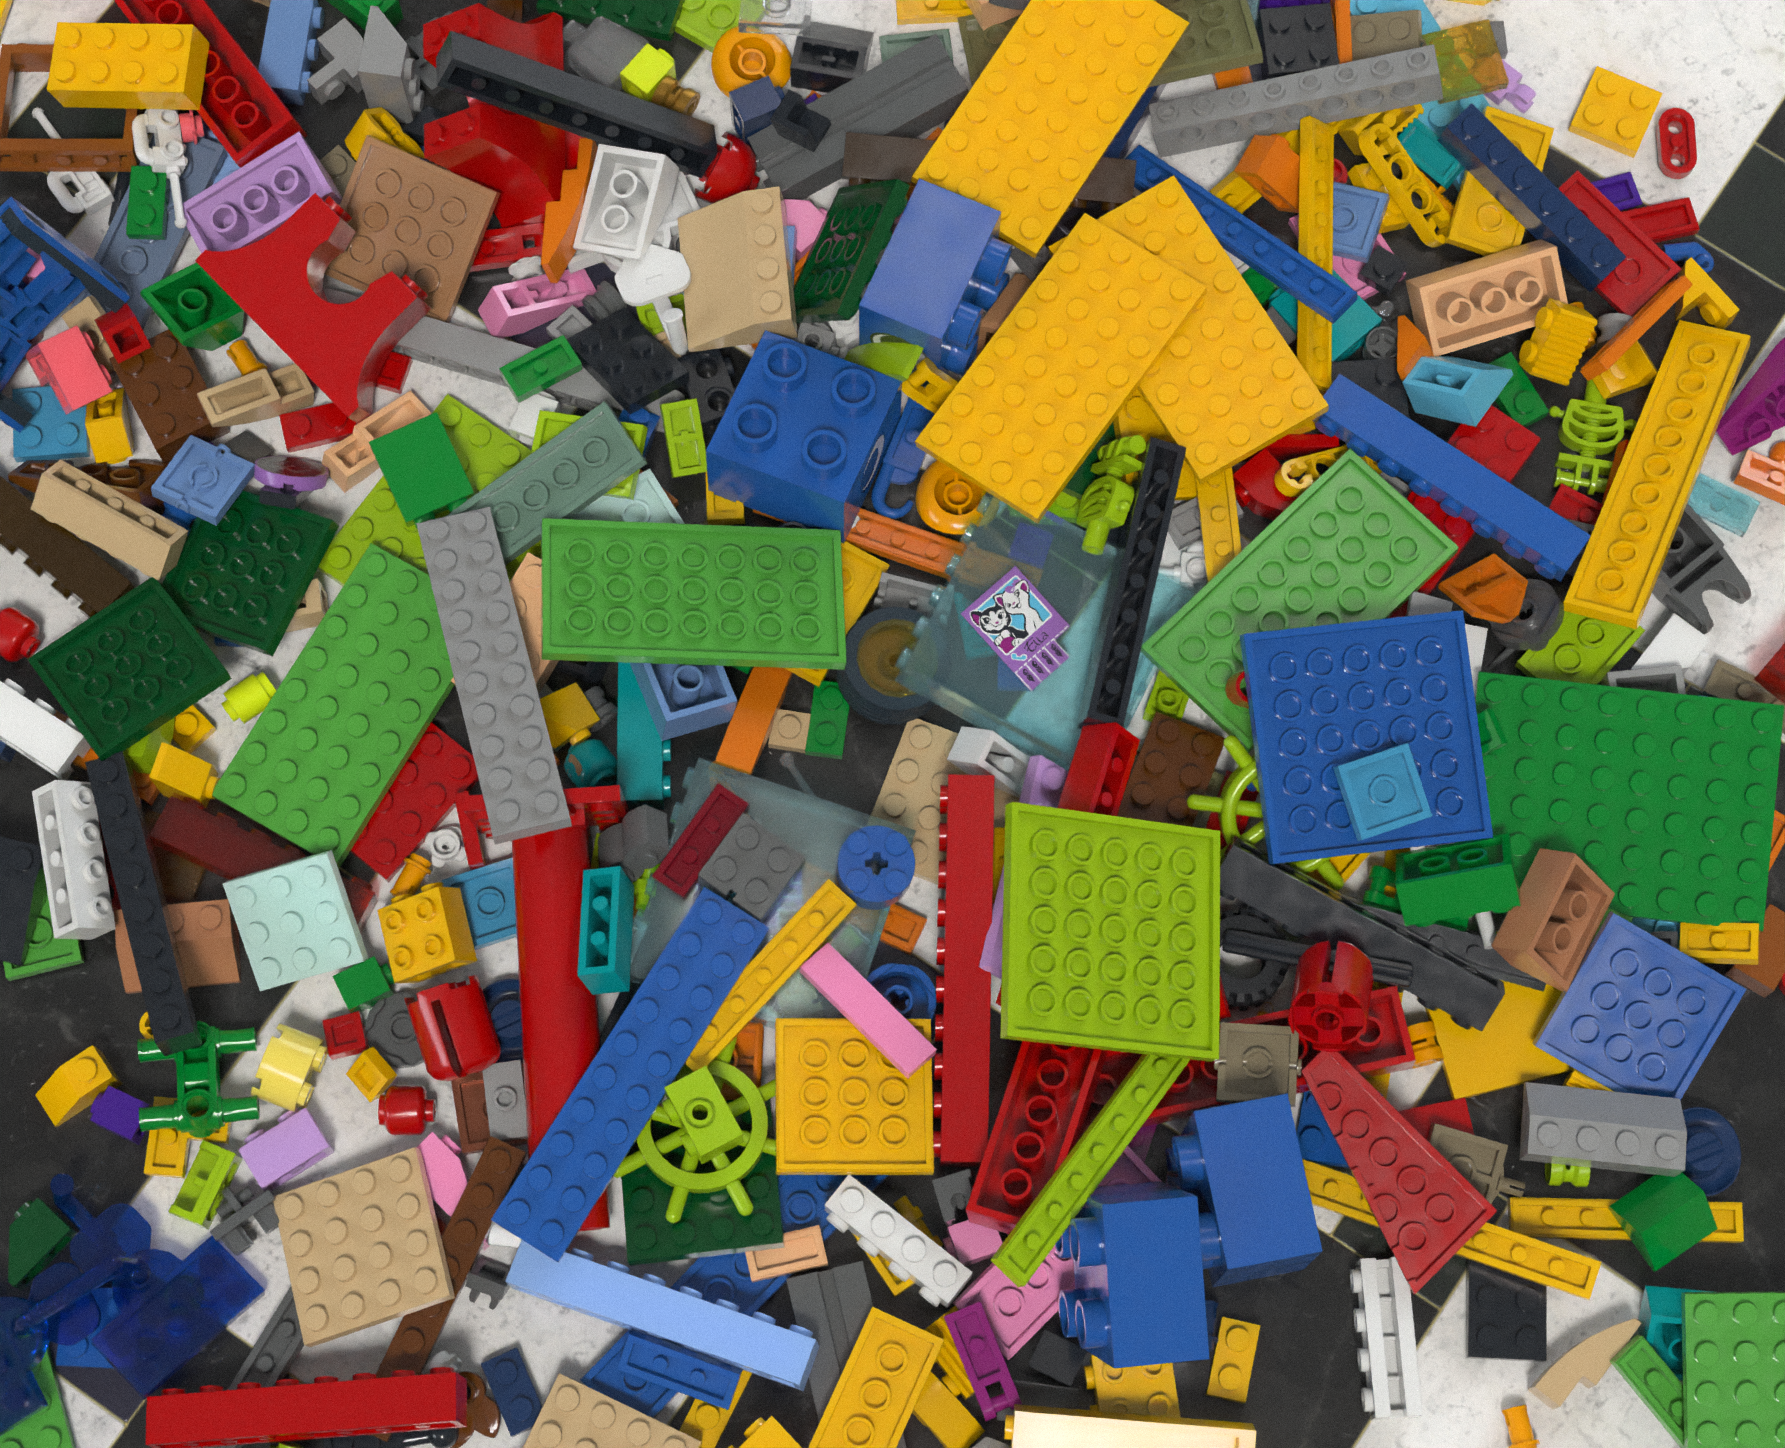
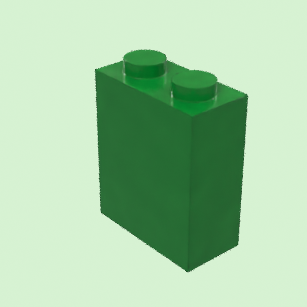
M437 412L369 442L370 448L407 528L415 525L417 529L416 523L436 519L435 515L447 510L451 513L475 495Z

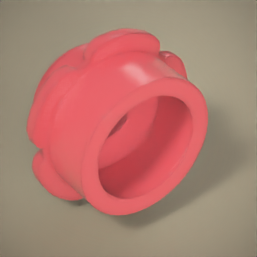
M189 110V113L179 114L183 143L194 142V145L198 144L197 137H204L201 116H193V110Z

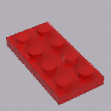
M1577 170L1558 189L1626 256L1594 290L1618 313L1633 317L1663 286L1667 285L1680 272L1681 268Z
M431 722L350 852L389 883L406 864L404 859H409L411 854L415 853L425 842L426 836L430 832H434L456 807L455 793L470 791L479 781L473 755Z

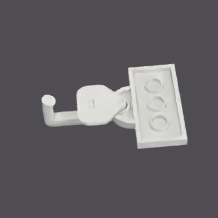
M678 171L671 203L642 261L576 250L567 266L571 274L604 261L610 270L616 273L615 283L625 303L631 306L653 304L673 351L680 356L686 354L688 350L687 337L682 321L683 312L681 309L672 307L668 296L685 290L691 282V273L684 256L680 252L673 250L672 236L679 234V217L700 209L682 171Z

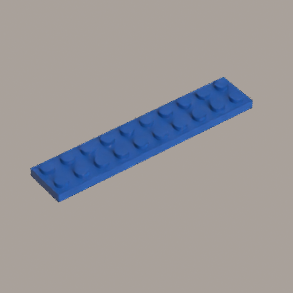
M705 887L702 889L496 1210L491 1221L559 1263L664 1098V1087L672 1084L770 931V927Z
M779 1175L783 1233L819 1225L824 1243L837 1230L827 1221L826 1218L829 1214L825 1211L824 1205L848 1175ZM889 1175L851 1176L873 1192ZM745 1252L701 1257L688 1268L670 1289L679 1291L681 1286L694 1289L703 1294L702 1300L716 1304L717 1299L731 1302L739 1306V1313L752 1317L753 1313L758 1312L787 1282L786 1279L790 1278L794 1273L752 1283ZM628 1330L580 1380L587 1387L651 1418H655L679 1392L617 1370L628 1334L631 1331Z

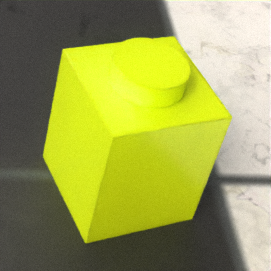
M648 43L620 72L622 89L631 96L651 102L655 90L666 76L669 75L676 79L675 61L671 55L661 48L656 50Z

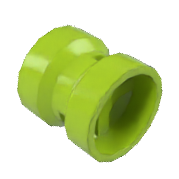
M1545 1163L1546 1184L1560 1186L1563 1182H1571L1575 1187H1587L1590 1180V1168Z

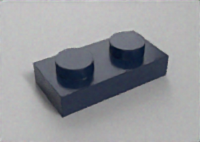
M516 1347L481 1363L512 1438L532 1429L543 1407L519 1349Z

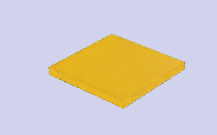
M1501 980L1504 982L1505 995L1482 1032L1474 1027L1468 1030L1457 1025L1451 1020L1450 1014L1439 1008L1437 1011H1432L1425 1007L1428 1020L1434 1022L1436 1029L1435 1043L1441 1047L1444 1056L1441 1064L1452 1100L1464 1097L1469 1098L1573 1071V1067L1532 1044L1563 991L1547 983L1543 992Z
M847 1018L775 1019L776 1175H933L932 1058L907 1079ZM907 1019L931 1043V1019Z

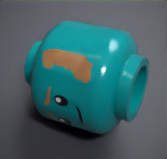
M584 740L580 744L570 747L564 762V769L577 788L613 786L617 783V759L601 740Z

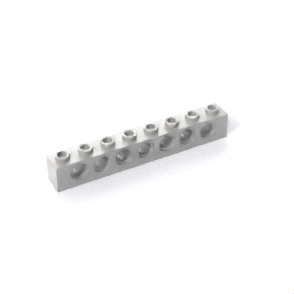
M1433 44L1149 104L1154 139L1159 156L1162 158L1253 139L1254 135L1268 136L1300 129V119L1309 115L1324 123H1330L1443 99V93Z

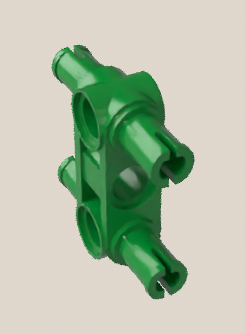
M197 1021L201 1040L204 1044L201 1047L191 1048L168 1056L163 1055L155 1044L154 1038L138 1039L137 1048L140 1063L174 1059L177 1067V1100L171 1105L140 1107L139 1124L141 1132L176 1128L181 1133L188 1132L194 1137L204 1138L212 1135L217 1129L224 1127L225 1123L260 1119V1106L257 1095L223 1099L220 1088V1058H223V1054L257 1051L255 1027L221 1031L220 1027H209L208 1024ZM201 1110L207 1111V1112H206L204 1115H202V1116H199V1117H194V1116H192V1115H193L194 1113H196L197 1111H201Z

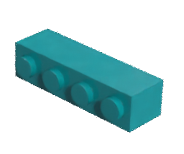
M618 662L617 785H620L629 809H635L642 805H648L655 809H664V798L671 797V775H664V761H671L672 756L671 739L661 741L630 663Z

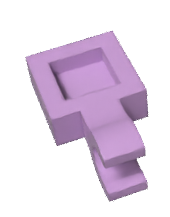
M1496 54L1473 77L1482 94L1497 105L1506 99L1518 111L1525 113L1534 103L1532 99L1536 96V92L1527 85L1519 84L1523 75Z

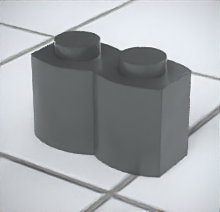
M642 805L627 813L622 823L613 825L603 831L597 841L599 868L621 866L633 883L641 877L644 869L653 868L661 863L669 853L667 814L648 805Z

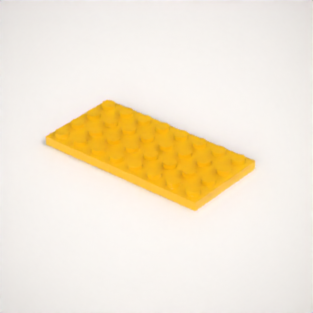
M1031 0L913 174L911 181L917 184L920 178L1000 211L999 237L1035 259L1187 30L1189 22L1154 0Z
M1174 175L1096 219L1207 287V294L1138 387V390L1172 442L1186 447L1184 460L1200 484L1328 412L1329 405ZM1066 237L1048 247L1051 256L1055 254Z
M1084 213L915 440L916 447L1038 524L1207 294V287Z

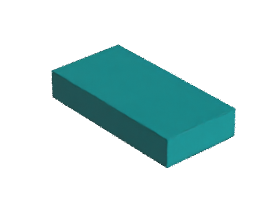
M1413 119V123H1409L1408 127L1397 138L1412 161L1444 188L1448 189L1465 167L1437 141L1440 136L1420 120Z

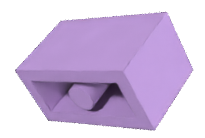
M297 1108L295 1112L288 1111L278 1118V1125L267 1132L264 1129H260L252 1133L244 1140L246 1145L238 1149L264 1191L269 1190L272 1192L334 1153L314 1117L306 1108L300 1111Z

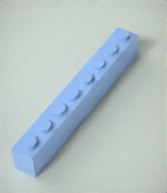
M521 1240L505 1281L512 1289L628 1330L640 1331L741 1368L744 1371L804 1391L820 1347L816 1339L812 1338V1331L791 1324L789 1330L776 1326V1319L760 1312H754L753 1316L750 1317L739 1313V1306L722 1299H717L716 1304L701 1299L702 1293L685 1286H681L679 1291L665 1287V1280L651 1274L644 1273L641 1279L628 1274L630 1268L613 1261H608L606 1266L592 1261L593 1255L576 1248H572L570 1253L565 1252L558 1263Z

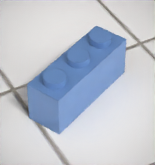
M271 0L258 70L281 101L286 104L304 105L306 93H311L307 79L313 75L310 72L311 61H316L318 58L319 43L316 39L317 29H322L324 24V8L319 6L317 0Z

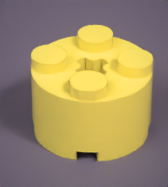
M279 1023L276 1029L281 1033L280 1038L271 1037L255 1076L261 1079L259 1082L261 1083L260 1089L252 1087L251 1096L257 1095L261 1100L295 1112L298 1107L307 1108L314 1092L313 1084L309 1082L314 1071L322 1072L328 1057V1051L326 1047H323V1039Z

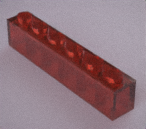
M171 796L150 833L154 845L227 880L299 860L306 856L302 851L293 846L285 845L284 848L270 843L272 838L257 829H251L249 833L237 827L238 822L223 813H217L215 817L203 811L204 806L189 797H184L183 800ZM341 876L361 934L378 902L376 894L372 891L373 886L358 877H353L350 881Z

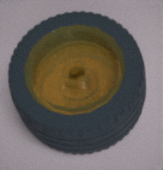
M897 606L879 608L860 618L845 636L847 663L844 670L836 669L837 682L845 701L859 715L878 724L900 725L918 719L927 713L939 700L949 680L951 655L943 632L927 616L916 610H910V608Z

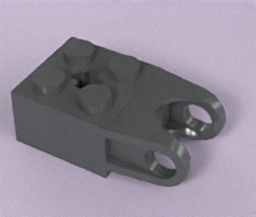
M1687 503L1670 545L1672 550H1668L1652 594L1672 613L1681 617L1702 634H1707L1711 631L1714 623L1703 602V592L1707 590L1719 591L1737 603L1743 604L1751 598V589L1745 577L1724 549L1725 544Z

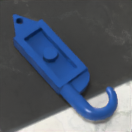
M908 398L871 495L875 510L880 515L892 519L906 515L911 510L913 502L908 500L901 508H890L885 503V496L890 483L907 485L917 479L927 453L916 447L915 440L935 415L911 398Z

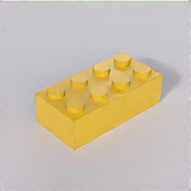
M57 22L47 91L64 107L200 110L209 42L194 25Z

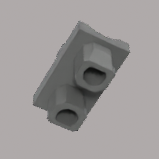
M229 1186L222 1190V1193L227 1201L215 1210L221 1218L233 1210L236 1213L213 1228L210 1233L217 1242H223L227 1248L239 1256L254 1245V1242L243 1227L255 1219L266 1234L273 1232L279 1227V1218L273 1203L276 1200L274 1193L267 1190L249 1204L243 1206L244 1202L254 1196L250 1188L247 1186L235 1195Z

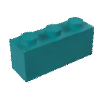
M621 866L583 870L577 976L592 995L630 990L634 885Z

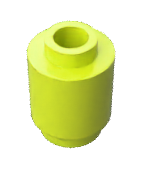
M263 671L256 676L252 673L223 693L227 700L222 702L221 705L233 722L240 718L245 724L265 710L276 689Z

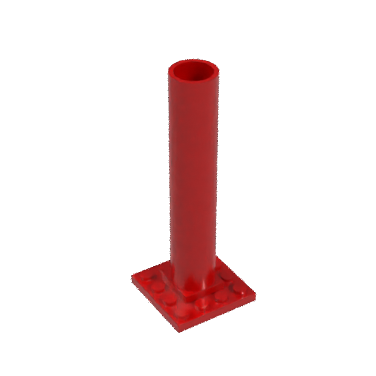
M620 785L563 789L572 826L511 841L528 1161L600 1050L597 994L592 995L577 976L583 870L590 869L588 836H591L590 826H599V831H605L613 825L622 823L624 816L629 813V807ZM483 795L463 796V807L467 817L480 834L486 833L487 839H493ZM608 1186L579 1231L610 1228Z

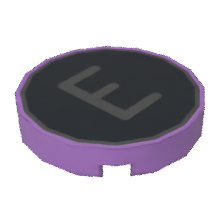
M267 456L258 458L254 463L255 479L264 485L278 489L283 488L284 484L293 485V489L296 491L322 489L326 486L329 471L324 465L298 457Z

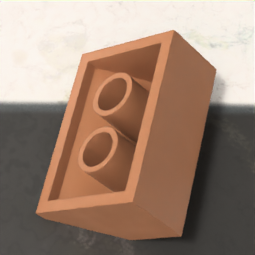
M1540 848L1519 889L1521 906L1513 907V909L1508 911L1491 947L1511 966L1560 991L1567 992L1615 893L1576 853Z
M228 899L167 905L188 988L241 983L239 931ZM122 909L114 910L116 950L125 992L127 994L141 993L142 989Z

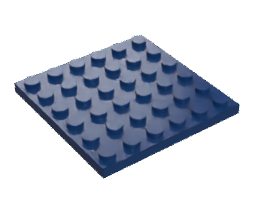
M1463 610L1239 635L1268 861L1270 864L1493 838ZM1408 743L1432 817L1357 841L1333 767Z

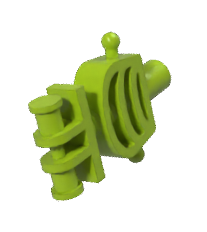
M1592 379L1587 380L1584 401L1571 399L1565 411L1561 410L1558 406H1552L1549 409L1550 416L1562 418L1558 429L1560 441L1569 449L1580 453L1577 456L1559 452L1555 459L1554 467L1559 468L1555 470L1553 487L1564 484L1578 491L1579 486L1587 487V494L1594 495V492L1605 493L1608 479L1599 478L1598 474L1609 476L1613 464L1612 461L1596 459L1595 456L1613 452L1617 448L1618 443L1623 439L1624 429L1632 431L1637 424L1633 419L1624 421L1623 409L1621 407L1606 405L1607 399H1603ZM1613 438L1608 442H1598V440ZM1560 468L1573 470V473L1561 471ZM1588 472L1589 478H1581V473Z
M1140 435L1126 436L1113 440L1108 445L1101 446L1098 450V458L1101 462L1092 464L1090 471L1101 476V478L1095 480L1085 490L1076 518L1077 524L1087 529L1081 547L1087 553L1102 555L1110 529L1122 526L1126 520L1134 498V488L1121 481L1123 475L1141 470L1142 462L1136 460L1135 457L1145 451L1146 442Z

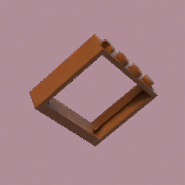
M2 44L0 55V171L131 172V166H139L140 160L136 156L132 122L135 117L144 114L146 109H126L123 139L7 138L16 72H50L54 44Z

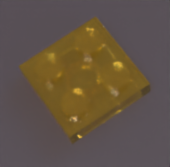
M1489 19L1422 35V39L1426 40L1427 46L1434 44L1443 93V99L1437 100L1438 104L1507 88L1509 80Z

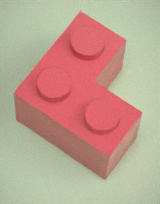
M77 325L38 343L25 354L41 387L50 384L66 415L112 392L109 386L112 384L109 372L104 365H98L92 354L95 350L92 340L85 331L81 332Z

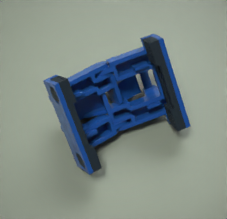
M11 196L0 206V298H2L0 300V421L21 433L32 417V414L1 392L29 350L31 344L27 340L36 337L85 288L93 297L114 313L127 302L130 296L113 274ZM30 248L38 255L40 254L45 269L22 290L18 285L36 261V258L26 251ZM9 285L14 286L9 293L6 291Z

